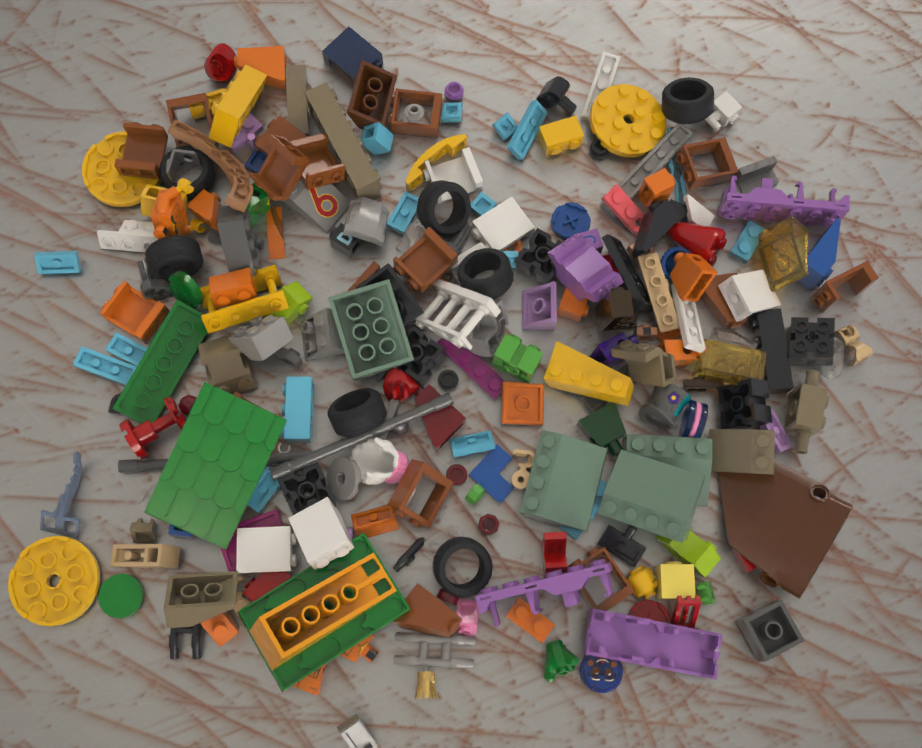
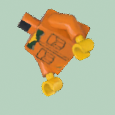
M182 178L178 181L177 187L172 186L167 190L159 191L150 213L155 229L153 232L155 238L161 239L175 235L184 236L190 234L192 230L198 233L205 231L204 227L199 226L204 223L199 219H192L190 225H188L189 219L180 192L183 191L186 194L193 192L194 187L190 185L192 182Z

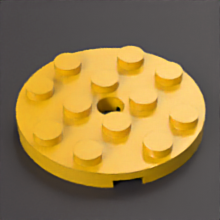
M629 84L610 86L596 97L590 109L589 122L592 133L596 134L604 148H607L608 151L616 155L629 158L644 156L662 140L665 134L666 118L662 112L661 105L647 90ZM629 116L628 118L632 121V124L626 123L623 118Z
M115 132L104 136L105 139L96 145L93 144L84 157L82 177L86 187L97 200L109 206L129 207L141 203L140 196L146 185L159 186L161 179L120 175L114 165L116 159H122L127 132Z
M51 536L35 541L20 553L14 568H11L8 579V592L11 603L24 619L37 625L60 626L70 623L83 615L95 600L100 585L99 565L91 550L83 543L72 538ZM53 575L60 577L59 584L56 587H52L49 584L50 578Z

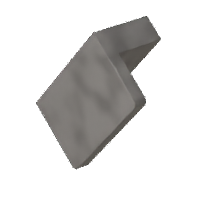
M775 156L738 169L736 183L741 193L748 194L756 187L761 188L762 178L773 179V186L779 183L773 171L777 164Z

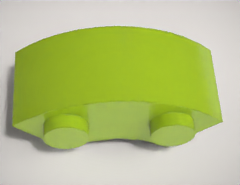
M298 281L281 288L289 308L263 317L270 315L274 317L283 316L287 325H289L299 315H303L309 310L310 307L308 305L313 298Z
M690 528L688 539L682 543L661 535L656 537L683 564H694V572L704 578L721 560V557L716 552L717 548L715 545L700 539L691 531L692 528Z

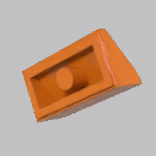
M385 505L352 514L351 519L355 536L358 537L365 533L366 537L369 538L398 530L396 516L393 513L394 509Z

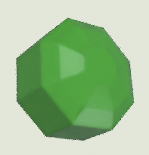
M479 483L475 484L466 495L465 500L471 505L476 504L483 497L485 488Z

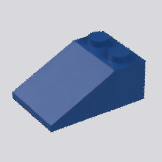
M839 218L823 233L790 276L809 291L815 285L820 287L824 280H827L834 271L831 267L836 262L841 224Z

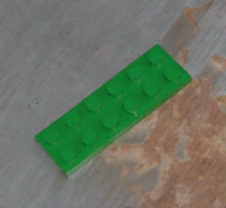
M176 300L114 404L113 410L140 424L148 419L151 422L157 420L165 406L164 398L171 396L197 351L198 345L201 344L207 333L201 315L204 314L180 300Z

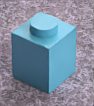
M378 122L364 126L361 141L363 146L374 155L390 152L394 135Z

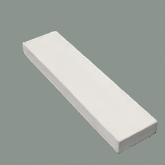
M602 52L581 120L589 122L590 109L596 97L603 90L612 86L620 62V56Z
M672 283L671 289L683 346L686 349L702 353L706 348L696 304L693 301L681 300Z

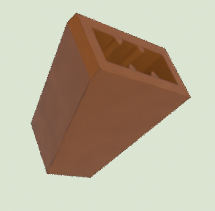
M737 272L716 275L700 297L722 327H730V329L741 327L748 317L736 322L718 285L729 277L738 275Z
M417 583L405 598L410 610L393 622L403 629L449 638L452 633L458 630L463 619Z

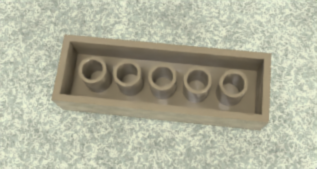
M323 83L305 91L309 112L320 133H326L329 150L338 164L344 163L346 166L345 180L355 199L359 197H366L372 200L380 198L382 186L379 172L377 169L373 170L369 154L363 152V143L359 136L355 137L353 133L355 131L354 126L350 120H346L345 109L342 104L338 105L336 101L338 98L334 89H330L327 83Z

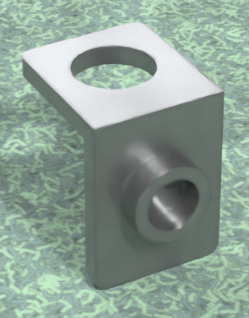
M172 150L170 159L166 162V174L171 182L175 183L181 163L200 165V160L195 151ZM183 155H188L193 159H187Z

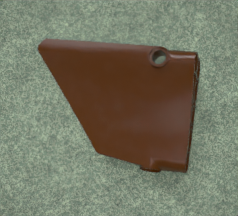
M776 460L774 463V475L718 472L729 546L756 566L761 573L759 578L764 584L773 588L780 586L781 589L800 599L843 527L853 505L831 494L825 485Z

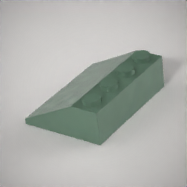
M389 279L328 297L354 381L414 361Z
M542 430L520 513L525 518L587 532L608 449L564 434Z
M640 434L625 435L622 444L624 450L705 475L697 506L708 505L712 468V439Z
M621 449L603 493L598 514L682 543L688 539L705 475Z

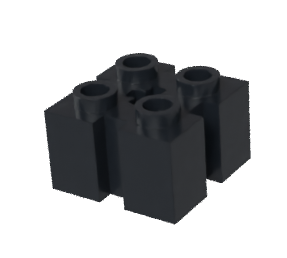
M537 228L529 239V250L523 248L515 260L517 269L528 276H531L532 273L536 274L537 281L542 284L556 282V268L547 252L562 242L558 240L556 244L553 243L551 235Z
M791 317L790 364L807 365V360H816L815 365L833 366L835 318H817V323L809 322L808 317Z
M411 325L406 331L414 361L396 368L405 371L417 384L423 387L432 376L430 369L433 365L438 368L448 354L441 345L432 339L429 341L422 331Z
M749 378L737 382L738 385L729 384L718 388L719 404L724 405V411L720 412L722 429L752 428V425L761 426L773 423L771 406L766 405L765 401L767 398H770L768 381Z
M319 463L302 469L303 475L296 477L292 473L278 479L280 489L286 503L288 502L292 516L326 497L336 507V500L329 485L326 486L325 476ZM309 492L311 495L305 496L304 493Z

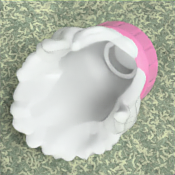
M378 437L368 439L367 442L356 445L352 449V455L349 457L351 460H355L360 468L361 482L368 485H378L383 482L388 484L398 483L409 465L407 456L403 452L396 450L392 442Z

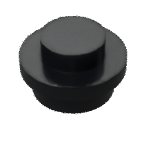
M599 139L591 143L589 151L593 157L601 159L606 157L609 151L600 144L601 141Z
M444 370L439 374L438 384L442 389L453 390L458 385L459 378L454 371Z

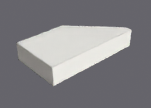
M689 194L685 195L683 200L687 205L688 222L710 226L715 215Z

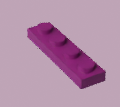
M443 338L437 342L446 350L447 357L491 399L496 401L502 395V382L506 381L478 355L473 354L464 347L458 348L452 342Z

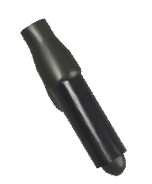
M418 538L401 555L392 568L398 572L405 565L408 566L415 559L414 555L424 545L425 538Z

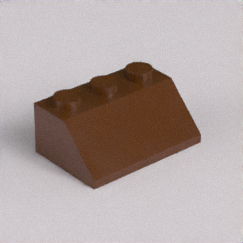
M364 60L360 61L347 109L349 117L362 130L364 126L378 122L385 126L397 75Z

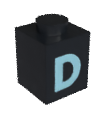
M340 223L337 228L334 227L330 232V244L341 253L352 258L362 244V239L343 235L344 224Z

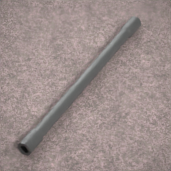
M448 392L432 399L428 403L383 421L379 426L367 433L343 438L292 461L269 469L274 481L298 469L431 412L453 405V399Z
M312 451L271 454L267 465L292 461ZM168 459L119 460L118 471L119 473L163 470Z

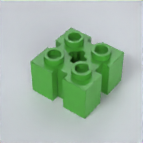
M505 334L494 354L492 367L505 374L508 373L514 376L515 379L522 383H530L541 363L543 353L535 345L530 344L527 347L522 344V339L518 336Z

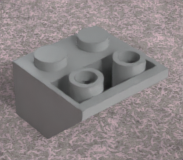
M325 308L300 321L305 360L336 357L344 353L335 319L330 308Z
M260 315L251 319L249 325L238 328L234 331L235 334L229 338L234 346L250 360L264 361L294 339L284 317H274L273 315L267 317Z

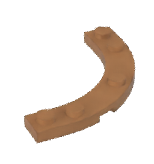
M175 119L167 133L171 134L176 140L185 141L194 149L202 151L222 168L231 186L225 204L229 205L233 210L244 213L253 194V185L249 182L250 177L247 170L228 150L218 148L215 145L216 141Z

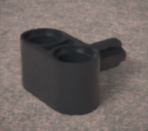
M559 76L546 82L536 98L544 108L549 109L558 104L570 115L577 108L576 104L565 96L570 88L569 82Z

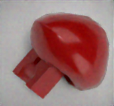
M397 368L388 370L383 381V390L388 401L394 399L398 400L399 403L403 402L419 388V385L411 376Z

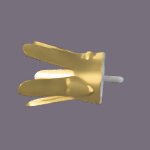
M425 666V671L417 672L418 684L414 699H421L422 694L426 699L429 696L431 699H434V695L438 699L434 684L435 672L427 671V666Z

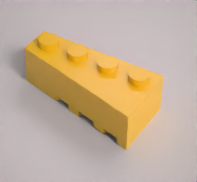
M245 65L242 71H237L234 82L231 81L228 85L227 93H222L219 103H216L212 110L214 119L209 134L210 139L229 148L232 147L235 135L238 136L243 122L247 120L251 109L263 91L267 78L266 74L248 65Z
M556 341L544 376L548 387L624 406L629 405L634 389L630 377Z

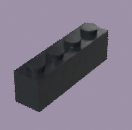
M781 308L755 312L749 319L750 329H753L754 334L752 345L757 353L755 364L760 373L758 379L768 381L769 394L788 393L794 388Z

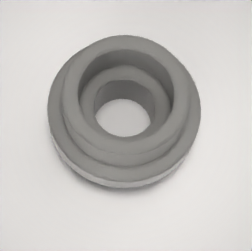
M410 104L405 108L404 115L409 122L418 123L424 116V109L418 104Z

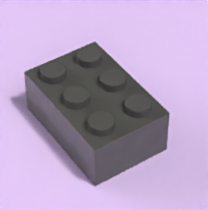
M229 205L219 207L217 227L229 272L250 267L253 277H256L260 255L258 247L255 248L254 241H256L254 229L250 228V211L245 210L243 213L233 210Z

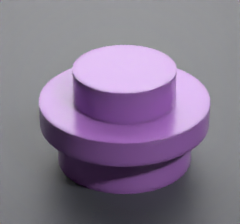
M450 82L445 87L447 99L457 101L463 97L464 89L460 83Z

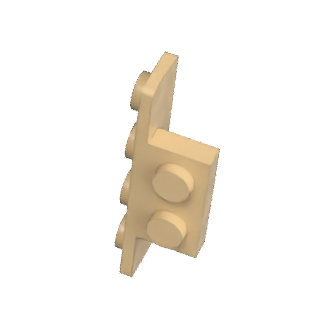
M658 253L639 256L637 260L659 332L664 333L679 329L674 299L670 295L669 283L664 276Z

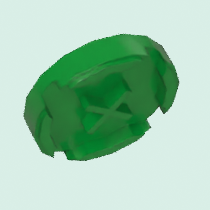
M176 271L169 276L168 280L171 281L169 288L176 300L178 299L194 309L203 303L201 290L188 274Z
M122 573L113 575L105 580L100 587L98 594L99 606L110 617L120 619L130 617L138 612L145 596L144 588L141 582L132 575Z

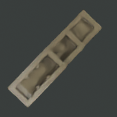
M305 65L286 66L288 122L306 136H309V108L305 96V91H307Z

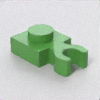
M711 581L699 583L697 594L700 595L701 603L703 602L704 605L716 603Z

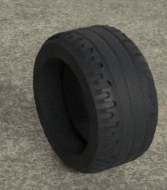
M692 77L680 78L669 83L662 92V112L672 122L694 124L705 120L713 112L714 89L708 82L702 79Z
M190 145L176 147L175 149L195 151L200 160V165L203 166L201 175L190 184L194 187L192 193L187 194V200H193L203 189L209 192L215 181V170L208 155L194 149ZM172 150L165 154L159 166L160 179L167 189L172 186L177 187V183L171 182L166 174V162L170 159ZM183 155L187 159H193L188 155Z
M444 180L434 181L427 185L420 193L416 206L418 219L425 229L430 227L436 234L444 236L453 235L462 230L467 220H469L471 214L470 198L467 191L457 183ZM449 192L453 200L452 213L445 222L439 224L435 217V205L443 193Z
M175 235L161 238L150 244L145 252L148 271L156 279L170 281L168 280L169 276L176 271H182L192 276L203 266L200 245L197 240L188 236Z
M493 248L479 249L470 253L460 262L457 269V276L461 287L488 296L492 300L507 292L514 279V273L507 255ZM498 270L488 278L474 279L481 272Z
M363 388L346 393L336 399L330 405L327 414L337 435L354 437L367 433L379 426L385 419L387 411L378 391L371 388Z
M461 536L447 540L438 548L433 559V573L436 581L447 593L456 597H470L478 594L488 584L492 575L493 566L489 552L478 541L469 537ZM460 549L474 551L479 558V570L476 576L464 584L450 582L445 575V565L448 558Z

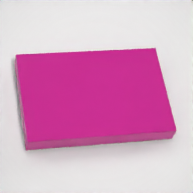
M275 509L238 524L237 528L284 526L279 510ZM237 529L227 550L221 548L228 572L236 571Z

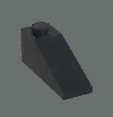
M667 198L660 202L658 200L654 201L648 206L649 211L643 215L632 252L634 258L646 253L681 218Z

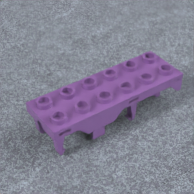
M732 176L729 188H725L723 191L722 202L717 209V216L725 219L741 218L745 221L763 220L766 223L775 221L783 222L787 225L798 223L804 226L820 225L824 228H829L837 218L842 220L850 211V196L845 195L838 202H835L837 189L832 188L829 192V201L804 199L803 183L797 182L795 187H798L796 198H794L793 194H788L787 196L781 189H773V179L767 178L761 179V188L756 187L748 194L737 193L735 185L737 177Z
M605 559L590 562V567L587 568L580 564L567 568V573L562 574L560 569L546 573V578L543 579L540 578V575L525 578L522 584H519V581L516 580L502 584V589H498L497 585L480 590L481 594L475 596L479 614L492 610L495 623L493 626L498 627L500 626V619L496 601L525 593L532 613L537 615L543 611L539 604L540 589H544L554 596L562 594L565 607L578 605L581 602L578 590L586 586L590 577L599 575L607 591L604 596L609 597L613 593L610 572L613 571L611 562L605 563Z
M590 608L583 654L717 680L718 665L716 660L720 658L718 649L721 647L723 634Z

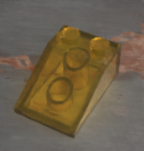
M791 216L759 234L758 250L772 292L808 275V229Z

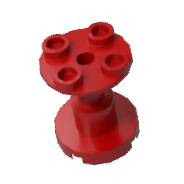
M172 397L164 398V402L170 412L151 422L148 419L136 427L128 419L119 424L121 431H127L128 434L124 437L133 452L141 460L150 456L146 445L158 439V433L175 423L182 430L187 421L183 414H178V406Z

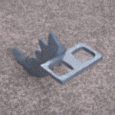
M74 452V475L70 478L71 483L66 485L65 492L59 496L56 509L53 512L41 511L40 530L76 539L79 538L80 519L67 516L81 480V453ZM44 516L55 519V528L45 526ZM65 521L76 524V533L65 530Z

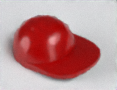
M225 43L216 45L205 60V72L213 81H227L236 69L234 62L236 54L230 46Z

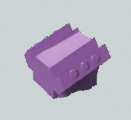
M574 234L547 252L556 268L555 277L579 302L583 299H589L596 303L610 292V289L624 283L620 274L613 271L610 263L592 245L586 244L583 236L579 234Z

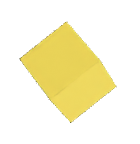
M673 561L654 567V574L658 579V587L655 589L657 592L655 600H676L677 596H682V599H686V596H691V599L695 598L694 564H682V562Z

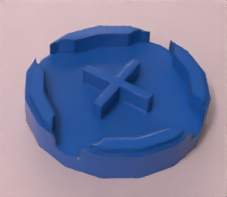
M572 202L558 206L551 218L552 231L564 241L574 234L589 231L591 223L587 210L578 203Z

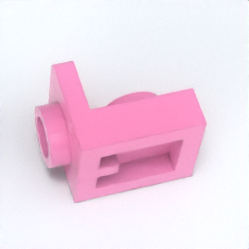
M459 598L456 613L463 620L455 633L463 636L476 635L479 615L476 600Z

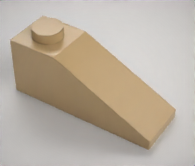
M113 544L110 567L178 569L181 547L167 544Z

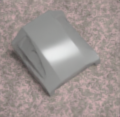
M366 197L352 199L349 204L343 235L353 236L382 247L389 211L383 203Z

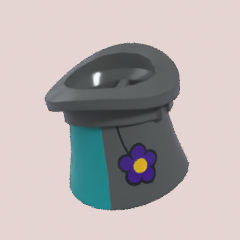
M668 384L665 387L654 386L651 400L640 408L639 417L642 421L652 425L677 429L676 417L689 403L691 397L685 390L673 384Z

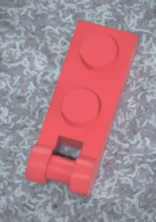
M616 184L601 199L637 238L644 214L620 186ZM636 220L639 221V226L634 223Z

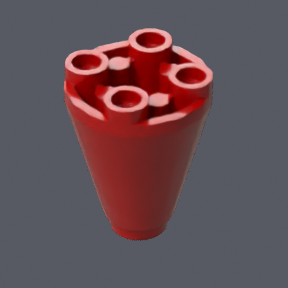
M676 222L668 232V236L677 245L686 248L691 254L700 255L712 267L717 261L716 255L719 249L723 250L727 242L725 230L718 227Z

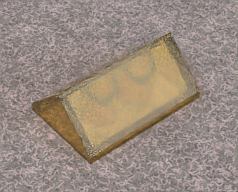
M704 339L706 349L699 353L692 374L693 377L704 376L705 379H723V383L738 385L737 382L749 378L763 380L766 361L765 351Z

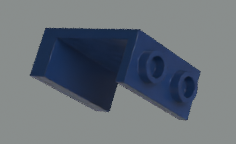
M349 26L322 50L324 62L329 66L335 63L353 78L354 83L361 60L380 68L383 66L382 53Z

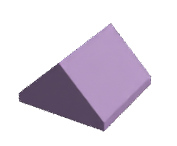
M553 281L523 290L522 329L554 331L557 323L556 282Z

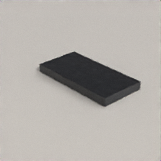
M608 234L603 236L602 240L628 290H631L638 309L649 313L652 312L653 309L647 290L621 240Z

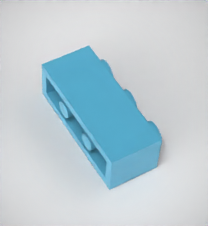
M286 377V383H283L282 393L283 396H286L285 404H282L281 411L282 416H285L287 422L281 437H284L287 443H312L314 380L312 377Z

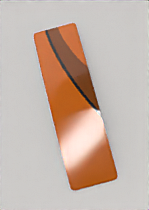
M282 206L270 207V210L266 212L269 260L285 258Z

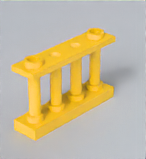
M276 264L256 270V277H254L256 291L261 292L268 289L269 294L230 305L220 310L216 309L210 296L209 285L199 288L203 296L202 306L204 309L208 308L209 313L201 315L208 334L250 321L260 315L263 317L289 308L283 290L277 291L276 288L283 285Z

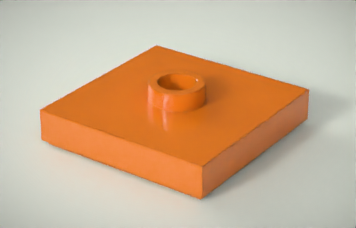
M503 381L501 424L543 426L544 384Z

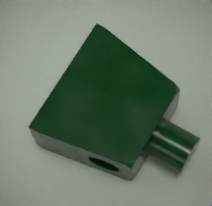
M610 403L580 419L576 424L591 444L604 448L607 446L612 456L619 454L621 449H623L618 440L625 436L626 431L615 403Z

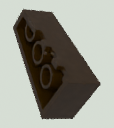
M623 287L610 289L611 291L595 307L597 332L636 329V311L631 290H624Z

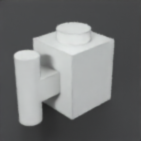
M726 91L714 100L713 112L705 121L715 131H718L721 127L724 128L729 123L732 125L739 119L742 106Z

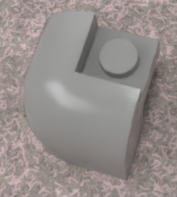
M493 299L501 310L498 316L484 315L466 337L473 346L469 351L475 355L492 357L504 338L505 325H508V318L501 299ZM473 309L468 312L460 322L461 329H463L477 310Z

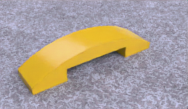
M461 134L446 138L426 150L409 171L405 182L406 191L410 193L423 182L422 170L425 169V161H429L431 166L446 153L453 158L467 146V136Z

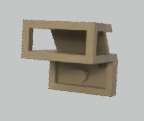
M235 333L198 345L202 366L205 365L208 383L232 395L234 392L242 393L257 388L249 368L247 356L229 340Z
M626 340L611 349L612 357L627 359L629 376L633 382L665 387L677 380L674 356L662 351L660 347L649 346L648 343L636 344Z

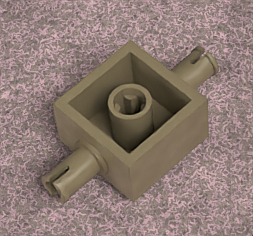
M807 370L805 384H800L788 395L783 428L787 434L796 436L793 452L798 454L808 453L809 437L823 429L826 423L824 410L829 403L828 389L817 387L820 372L816 370Z

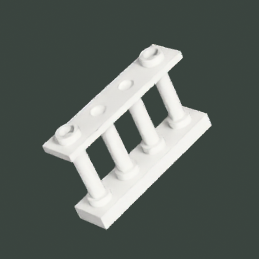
M438 279L433 284L438 290V295L424 313L413 321L412 325L420 331L425 330L446 339L458 348L464 347L471 350L473 346L466 337L484 315L487 316L488 314L497 317L501 310L492 298ZM444 300H450L434 321L428 320ZM462 304V308L446 327L442 326L441 324L457 305ZM470 310H477L460 332L454 331Z

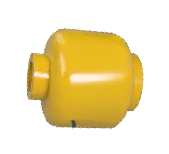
M641 565L628 573L629 577L627 580L635 590L633 593L635 597L644 596L646 600L657 593L655 589L658 587V579L650 567L644 568Z

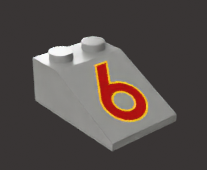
M301 179L297 182L288 200H281L326 233H329L344 215L351 202L332 184L307 190Z

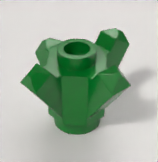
M555 640L546 644L545 680L552 682L556 679V675L564 676L575 670L579 658L569 651L566 645H563L562 640Z

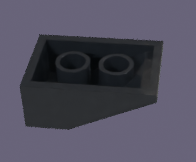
M388 263L355 288L358 289L389 279L405 327L424 312L399 275Z

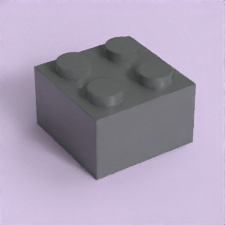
M782 600L773 601L736 621L758 662H766L805 641Z

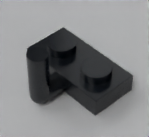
M608 525L597 545L602 548L605 547L607 551L633 567L637 565L646 551L644 545L632 539L638 528L629 525L625 533Z

